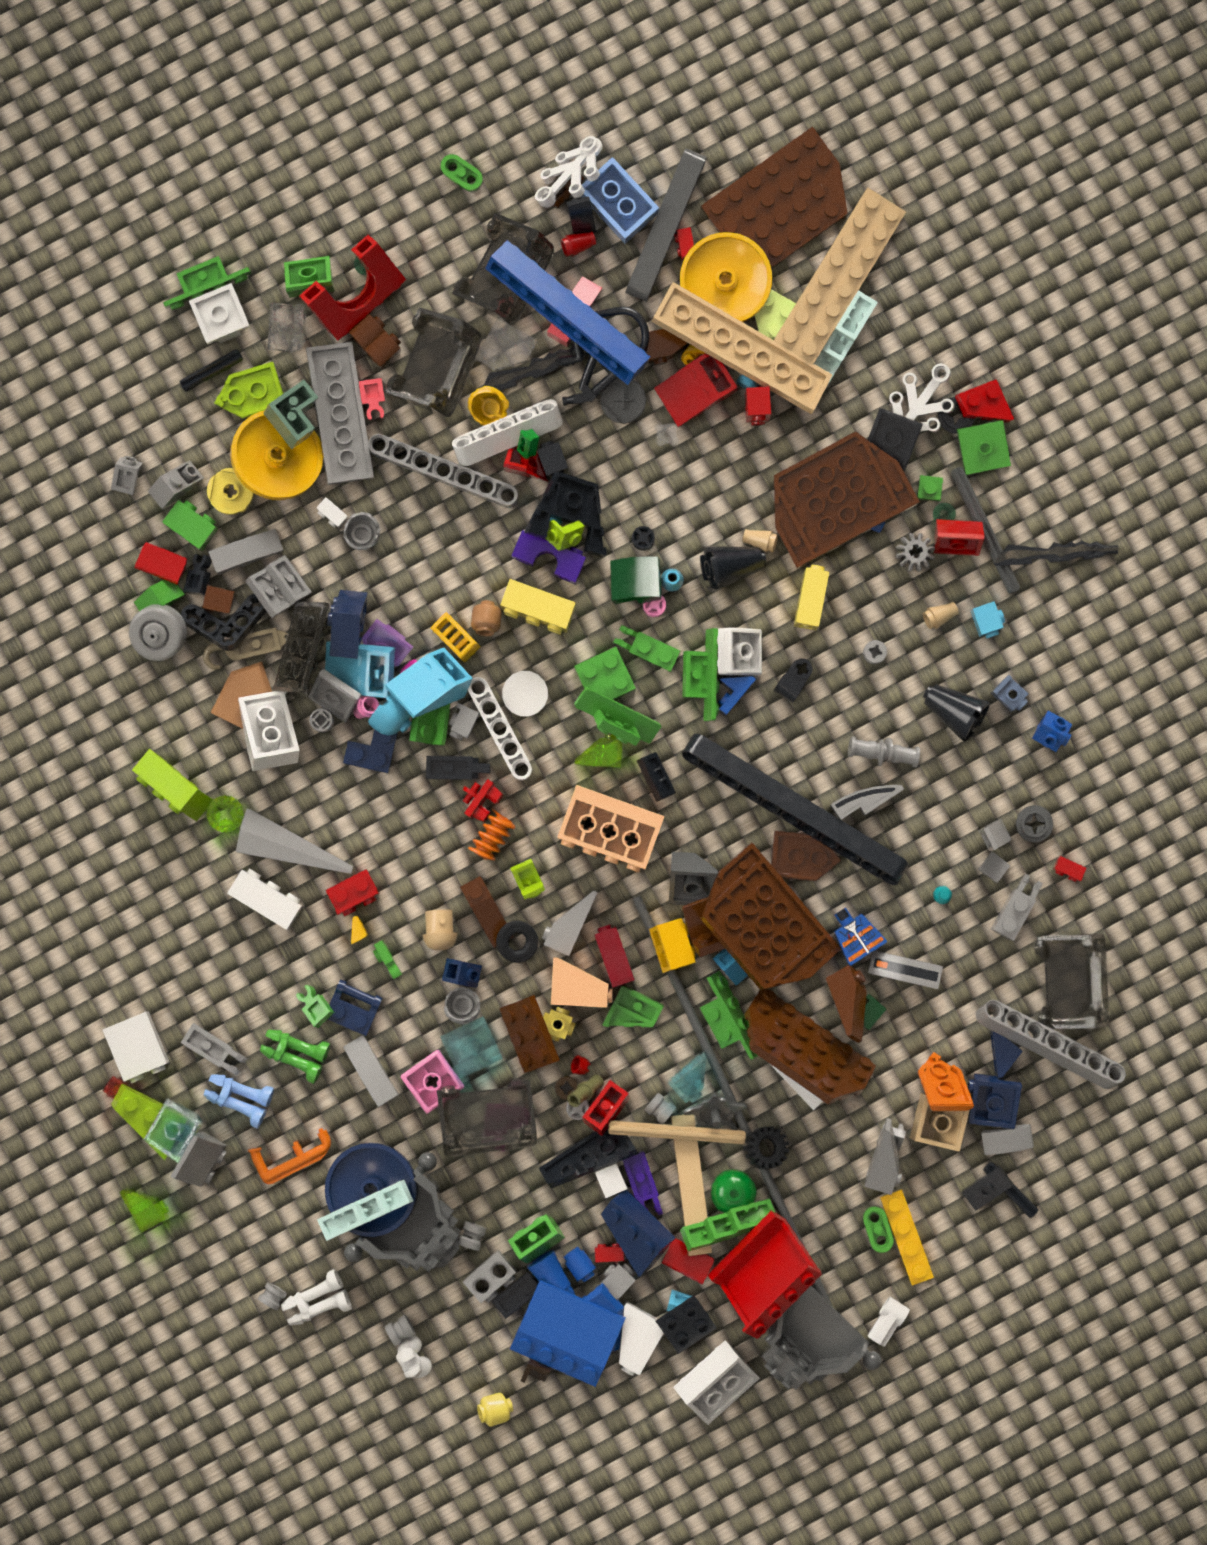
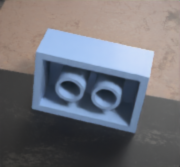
M612 157L598 170L600 172L598 179L595 181L587 180L582 184L585 192L581 197L589 196L592 209L626 244L657 216L659 207Z

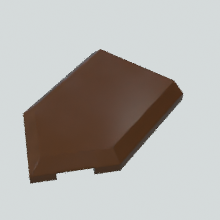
M774 831L771 865L782 878L817 881L841 861L832 849L807 834Z

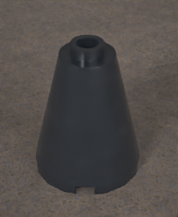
M704 546L701 548V551H704V555H700L701 572L704 581L708 580L711 585L707 586L710 592L718 591L763 570V565L766 564L765 553L760 551L758 547Z
M938 684L934 685V687L929 686L923 695V698H925L924 704L964 742L969 741L975 734L973 730L977 726L980 727L990 707V703L986 700Z

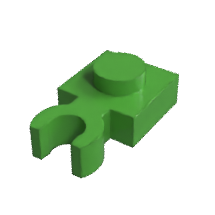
M384 940L374 944L376 950L373 953L378 962H384L393 979L401 976L402 973Z
M305 985L304 987L308 992L307 996L305 997L302 993H297L296 997L299 1001L305 1002L306 1006L302 1008V1011L311 1024L319 1028L335 1012L323 995H316L314 987Z

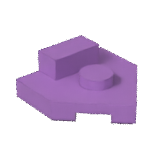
M378 619L374 621L362 637L363 644L395 647L394 666H399L413 648L405 640L406 637L389 624L385 625Z

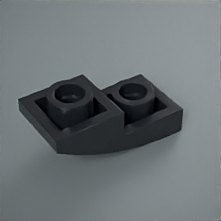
M589 196L574 198L567 202L573 234L595 233L596 227Z

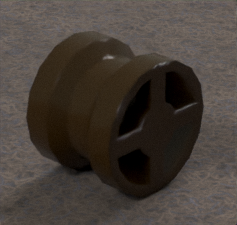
M563 1076L556 1082L555 1092L561 1099L567 1100V1097L570 1096L569 1094L577 1089L578 1084L573 1077Z

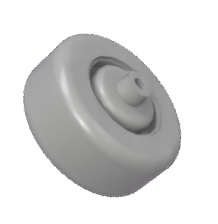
M152 604L143 608L133 617L129 626V638L133 648L139 655L152 661H164L174 656L184 646L187 637V628L183 617L178 611L168 605Z

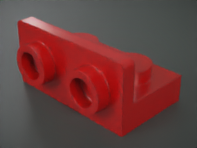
M367 869L325 890L335 908L336 914H343L344 917L355 912V906L361 903L366 906L376 901L375 896L380 894Z

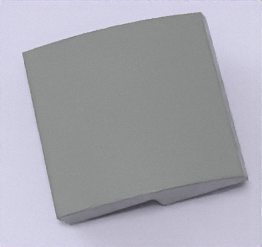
M286 555L271 562L266 568L245 580L271 618L284 612L312 593Z

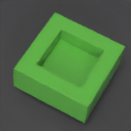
M920 475L917 498L940 502L943 478Z

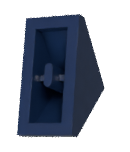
M991 1030L990 1036L995 1076L1000 1078L1006 1074L1023 1051L1006 1037Z

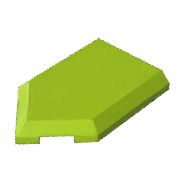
M274 362L230 374L214 404L242 419L264 411L269 403L283 394Z

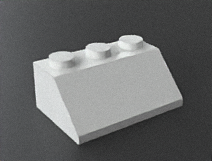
M725 1340L673 1388L687 1406L709 1425L760 1378Z

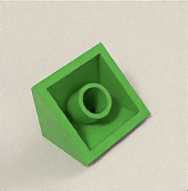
M329 256L284 262L285 287L289 298L299 297L315 281L321 284L327 292L335 291Z

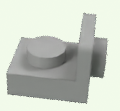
M130 456L120 457L115 464L111 490L133 495L136 490L142 462Z

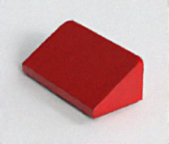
M145 542L134 568L177 585L186 570L188 559Z
M675 1238L668 1247L661 1263L703 1285L715 1259L707 1254L688 1256L685 1243Z

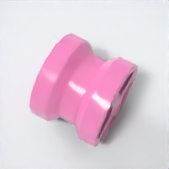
M661 595L659 600L643 603L645 613L653 618L661 616L666 609L665 598Z

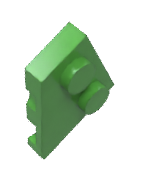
M622 985L602 1025L605 1027H654L664 1005Z

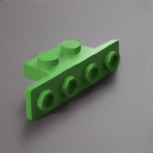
M217 256L176 273L184 294L167 300L163 304L166 309L171 307V310H176L184 306V301L202 296L206 292L226 286V284L235 281V284L247 280V275L251 274L249 267L227 275L220 257Z
M718 628L706 629L705 652H683L682 697L704 698V721L706 722L715 721L719 712V706L716 703V694L719 692V681L717 680Z
M588 687L584 688L574 703L577 709L594 717L597 728L602 733H611L625 744L629 742L636 746L640 740L651 743L661 729L659 722Z
M718 971L707 977L717 999L703 1005L700 1009L721 1048L740 1040L749 1058L752 1060L758 1055L750 1050V1038L747 1033L749 1021L745 1019L739 1001L732 994L727 979Z

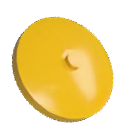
M716 233L703 238L689 250L681 267L680 286L739 321L745 322L755 316L767 302L772 287V270L766 254L753 240L737 233Z
M264 411L255 413L240 425L231 443L230 457L236 476L248 490L266 499L288 500L303 494L313 485L319 476L323 464L322 447L317 433L314 430L309 438L291 449L263 414Z

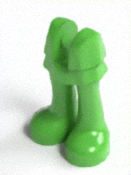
M267 1030L265 1036L273 1041H278L279 1044L277 1049L261 1044L260 1052L269 1059L273 1058L277 1063L280 1061L306 1073L307 1081L315 1084L323 1065L286 1051L288 1048H291L324 1063L331 1044L325 1041L318 1045L309 1044L291 1037L289 1033H282V1030Z

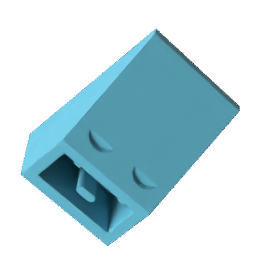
M330 641L326 642L325 670L359 692L362 696L387 698L391 694L385 688V685L394 679L395 647L360 644L358 647V659L330 656Z
M441 648L426 654L388 682L385 688L415 718L464 698L473 678L445 648Z

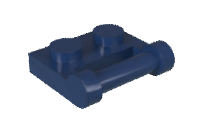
M340 979L329 1004L335 1013L328 1020L367 1036L383 997L378 995L376 997L347 985L346 981ZM342 993L372 1005L370 1011L341 1000Z

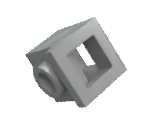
M458 703L457 709L460 711L459 713L454 712L449 722V725L452 726L449 735L462 741L463 737L469 738L480 713Z

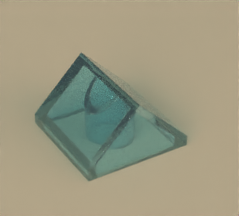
M166 1099L144 1140L178 1163L193 1136L200 1129L203 1121L198 1113L170 1099Z

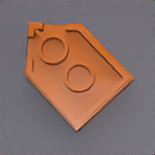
M933 1052L926 1063L918 1070L930 1109L932 1111H968L972 1109L974 1104L962 1070L955 1065L950 1066L941 1060V1056Z

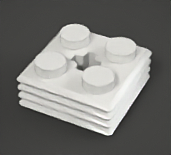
M719 628L717 637L718 673L720 675L740 676L761 675V629Z

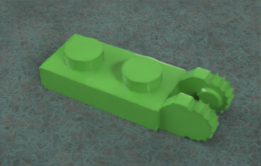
M621 625L619 630L626 635L634 637L635 640L631 646L624 640L615 638L614 644L628 650L630 654L671 672L680 650L642 632H636Z

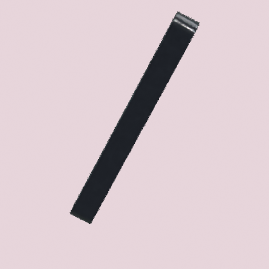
M697 733L693 734L682 751L683 758L882 881L896 886L908 868V862L901 856L705 736Z

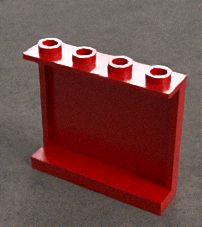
M770 1211L708 1274V1277L712 1282L721 1286L745 1324L742 1331L758 1339L815 1283L822 1273L787 1220L779 1214Z

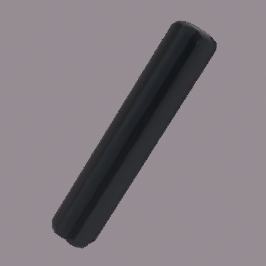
M235 349L181 379L179 382L182 389L187 392L241 362L243 357L240 351Z
M990 1162L984 1167L983 1171L987 1174L997 1166ZM1014 1184L1004 1191L1029 1218L1034 1217L1039 1211Z

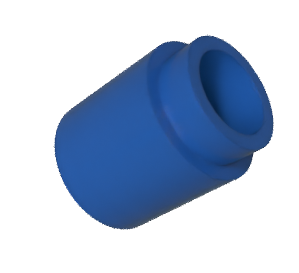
M578 1246L563 1256L566 1261L565 1265L577 1281L582 1279L585 1282L595 1275L593 1272L596 1268L585 1251H581Z

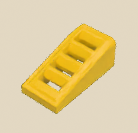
M447 612L430 627L463 662H466L481 647ZM450 622L451 625L441 633L440 630ZM457 629L458 631L448 640L447 637ZM463 635L464 638L454 646L453 644Z

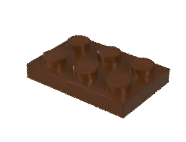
M535 995L499 1008L524 1073L560 1060Z

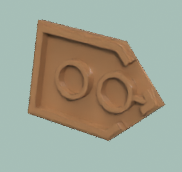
M261 661L231 671L211 713L243 729L238 698L272 692L263 662Z

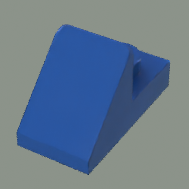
M753 676L720 679L719 681L733 693L731 695L726 693L719 701L721 705L719 711L726 716L756 679Z

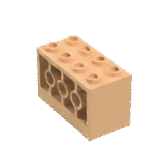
M576 785L557 838L562 840L560 844L574 849L575 845L583 848L582 852L594 857H596L597 853L605 856V861L618 865L619 861L627 864V869L639 873L640 869H646L664 816ZM590 818L594 827L584 830V825L581 822ZM609 826H612L616 835L606 838V833L603 832V829H608ZM631 834H634L638 843L628 846V841L624 839L626 836L629 837Z

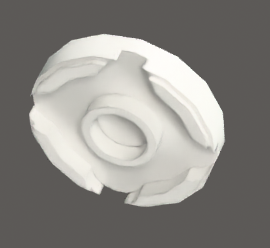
M519 671L512 674L506 680L502 689V698L505 706L512 713L520 717H530L538 714L544 708L548 700V689L545 681L538 674L531 671Z

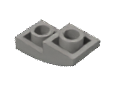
M1031 1124L1015 1125V1129L983 1130L981 1133L985 1155L1010 1153L1034 1147Z

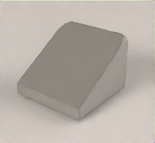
M991 851L978 870L997 884L1010 865Z

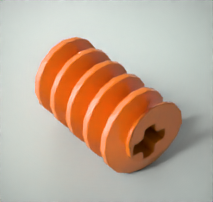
M493 810L496 817H487L491 825L483 823L482 826L486 832L478 831L481 840L473 839L476 848L468 847V849L485 860L495 861L496 858L492 852L500 853L501 850L497 844L505 845L506 842L502 836L510 837L511 835L507 828L515 829L516 827L512 821Z

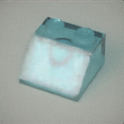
M484 1016L440 1036L459 1079L503 1059Z

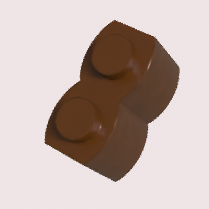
M369 314L349 334L369 357L382 368L401 351L399 347L401 341L393 333L389 335L383 329L386 325L378 316L373 318Z

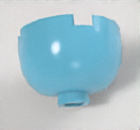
M390 694L386 698L387 701L377 707L368 721L374 730L387 736L395 735L399 731L404 733L412 724L410 721L411 715Z

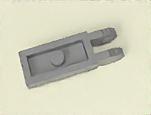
M195 1023L191 1025L181 1041L186 1047L218 1067L225 1068L234 1075H238L240 1071L234 1065L225 1062L228 1055L230 1054L236 1060L243 1063L248 1059L233 1050L232 1046Z

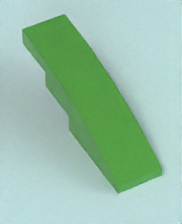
M766 1199L732 1208L727 1213L708 1217L703 1222L684 1226L680 1229V1232L689 1252L748 1233L770 1211L775 1212L771 1200Z

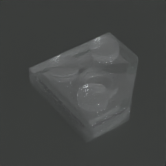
M497 319L475 360L495 371L528 361L538 340Z

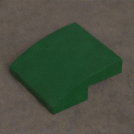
M628 557L610 561L611 599L615 605L634 600L642 604L661 599L659 557Z

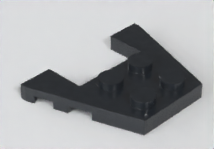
M559 471L555 472L525 529V533L543 539L548 534L550 517L568 523H574L579 520L585 526L584 528H587L584 552L599 557L606 556L607 551L606 547H603L602 539L604 528L601 527L599 515L602 512L598 484Z

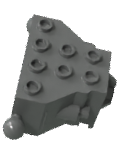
M425 1152L421 1154L418 1159L419 1165L413 1171L416 1175L413 1180L418 1184V1196L414 1210L407 1221L398 1229L382 1236H360L356 1243L347 1245L344 1250V1256L348 1261H359L363 1255L362 1249H364L375 1259H395L406 1269L411 1266L418 1271L422 1266L429 1272L432 1268L435 1269V1267H445L460 1249L458 1236L461 1231L454 1225L458 1219L451 1215L454 1210L442 1201L438 1182L426 1173V1171L436 1167L437 1158L433 1153Z
M812 1286L767 1329L769 1334L764 1338L768 1343L762 1355L766 1360L764 1366L787 1389L792 1386L796 1390L805 1380L812 1384L815 1380L821 1382L828 1374L847 1373L861 1358H863L864 1366L869 1370L878 1369L882 1363L881 1356L877 1352L867 1349L869 1342Z

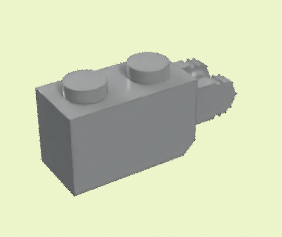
M1027 874L1023 876L1017 888L1012 890L991 927L992 931L1010 941L1015 940L1036 902L1035 898L1043 884L1038 881L1034 884L1030 895H1026L1022 891L1029 882L1030 876Z

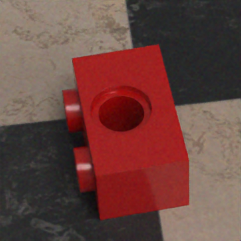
M770 386L746 388L744 395L746 422H751L752 426L765 425V421H769L771 416Z
M610 1080L583 1115V1122L603 1136L608 1129L609 1122L615 1120L630 1100L629 1093Z

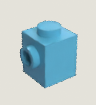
M995 601L973 608L970 611L979 637L985 635L986 639L997 636L999 635L998 630L1004 628L1005 618L1002 610H997Z

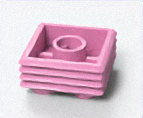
M436 1050L401 1075V1079L427 1114L464 1088V1084L440 1050ZM428 1076L438 1077L439 1080L436 1082L438 1086L436 1088L433 1085L430 1087L427 1085L429 1081Z

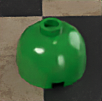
M730 1169L721 1172L715 1177L711 1184L710 1194L716 1208L722 1213H727L732 1208L754 1203L757 1190L755 1182L749 1174L742 1170Z

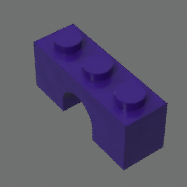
M523 530L511 555L513 559L533 567L540 555L550 554L558 562L554 576L576 585L586 561V557L582 556L584 552L571 547L570 550L558 551L549 541L526 534Z

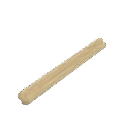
M613 1120L608 1124V1133L613 1135L744 1144L746 1140V1133L743 1130Z

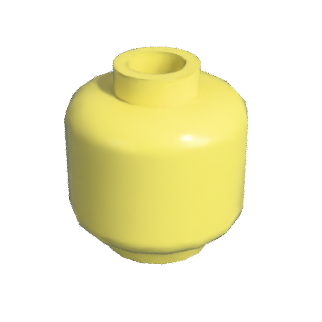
M495 1393L483 1397L480 1400V1404L477 1405V1411L481 1422L492 1427L509 1421L510 1412H513V1405L510 1398L506 1399L502 1393Z

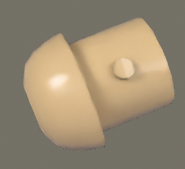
M452 910L425 911L426 934L422 936L426 946L432 950H447L453 947L458 933L453 932Z

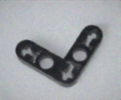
M253 593L246 598L227 623L222 622L194 604L184 607L181 616L187 627L221 649L232 651L244 640L266 613V610L262 604L260 607L255 606L253 608V603L257 604L260 602ZM196 613V616L200 620V623L197 619L193 617L189 619L188 615H194ZM245 617L249 619L248 624L245 626H238L236 624L239 618ZM209 623L217 625L216 629L212 632L204 630L205 626ZM232 636V641L227 640L225 642V637L230 638Z

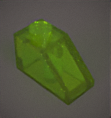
M605 734V738H599L575 759V765L621 768L623 743L615 735Z
M128 1188L119 1192L141 1233L169 1218L167 1214L169 1208L164 1200L160 1201L156 1196Z

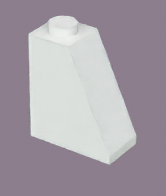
M626 1301L623 1316L626 1318L622 1326L619 1364L622 1365L621 1370L633 1376L634 1373L641 1374L663 1332L656 1323L658 1318Z

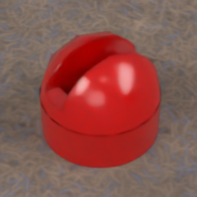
M579 1055L575 1056L571 1063V1072L577 1075L587 1074L590 1071L587 1068L591 1066L589 1060Z

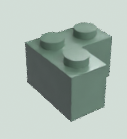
M302 380L269 403L263 413L291 449L309 438L315 429L303 413L313 407L318 396L305 380Z

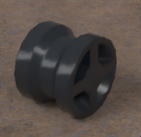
M640 526L633 531L632 544L636 549L646 551L653 546L655 536L649 527Z

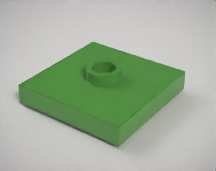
M1003 420L957 429L966 475L1011 466Z

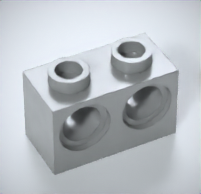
M498 1249L463 1280V1284L480 1303L484 1300L489 1303L498 1295L496 1290L501 1285L507 1287L516 1279L514 1274L517 1270ZM498 1264H502L506 1267L507 1273L504 1276H497L493 1268ZM477 1281H487L489 1289L485 1292L479 1291L476 1288Z

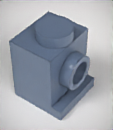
M1007 675L991 692L1010 712L1015 708L1019 711L1028 702L1025 698L1028 693L1010 675ZM1010 690L1016 692V698L1012 699L1009 697L1008 693Z

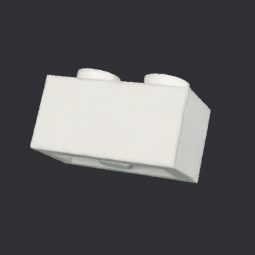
M326 497L317 507V513L322 518H328L330 520L328 523L334 528L336 526L340 528L348 519V516Z

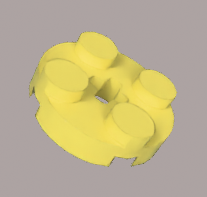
M225 468L210 479L207 486V496L212 506L226 515H236L245 512L254 497V493L240 482L233 468ZM230 485H233L234 490L237 491L236 495H232V498H228V494L224 493V490L229 489Z

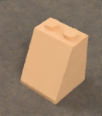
M559 957L553 958L552 1005L607 1008V1003H612L613 988H608L607 982Z

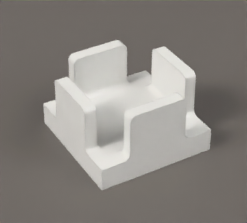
M232 283L189 301L207 345L215 341L223 343L241 335L240 331L250 327Z

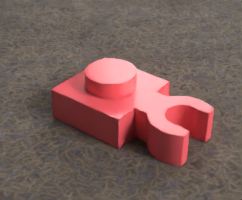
M382 379L359 381L362 405L369 404L367 410L368 420H372L371 412L374 410L379 411L380 418H383L384 410L379 406V402H385Z

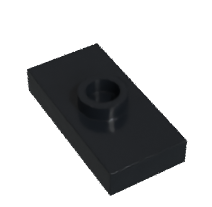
M657 752L637 760L656 802L676 794Z
M999 1165L963 1189L962 1194L976 1211L1012 1187L1014 1183Z
M527 1271L491 1301L506 1319L532 1299L538 1283Z

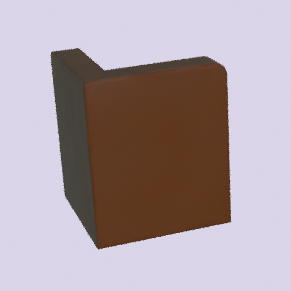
M207 585L202 608L211 612L217 611L229 614L233 598H236L237 593Z

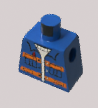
M845 907L834 915L841 925L840 928L834 931V934L848 965H853L887 942L863 914L852 918Z

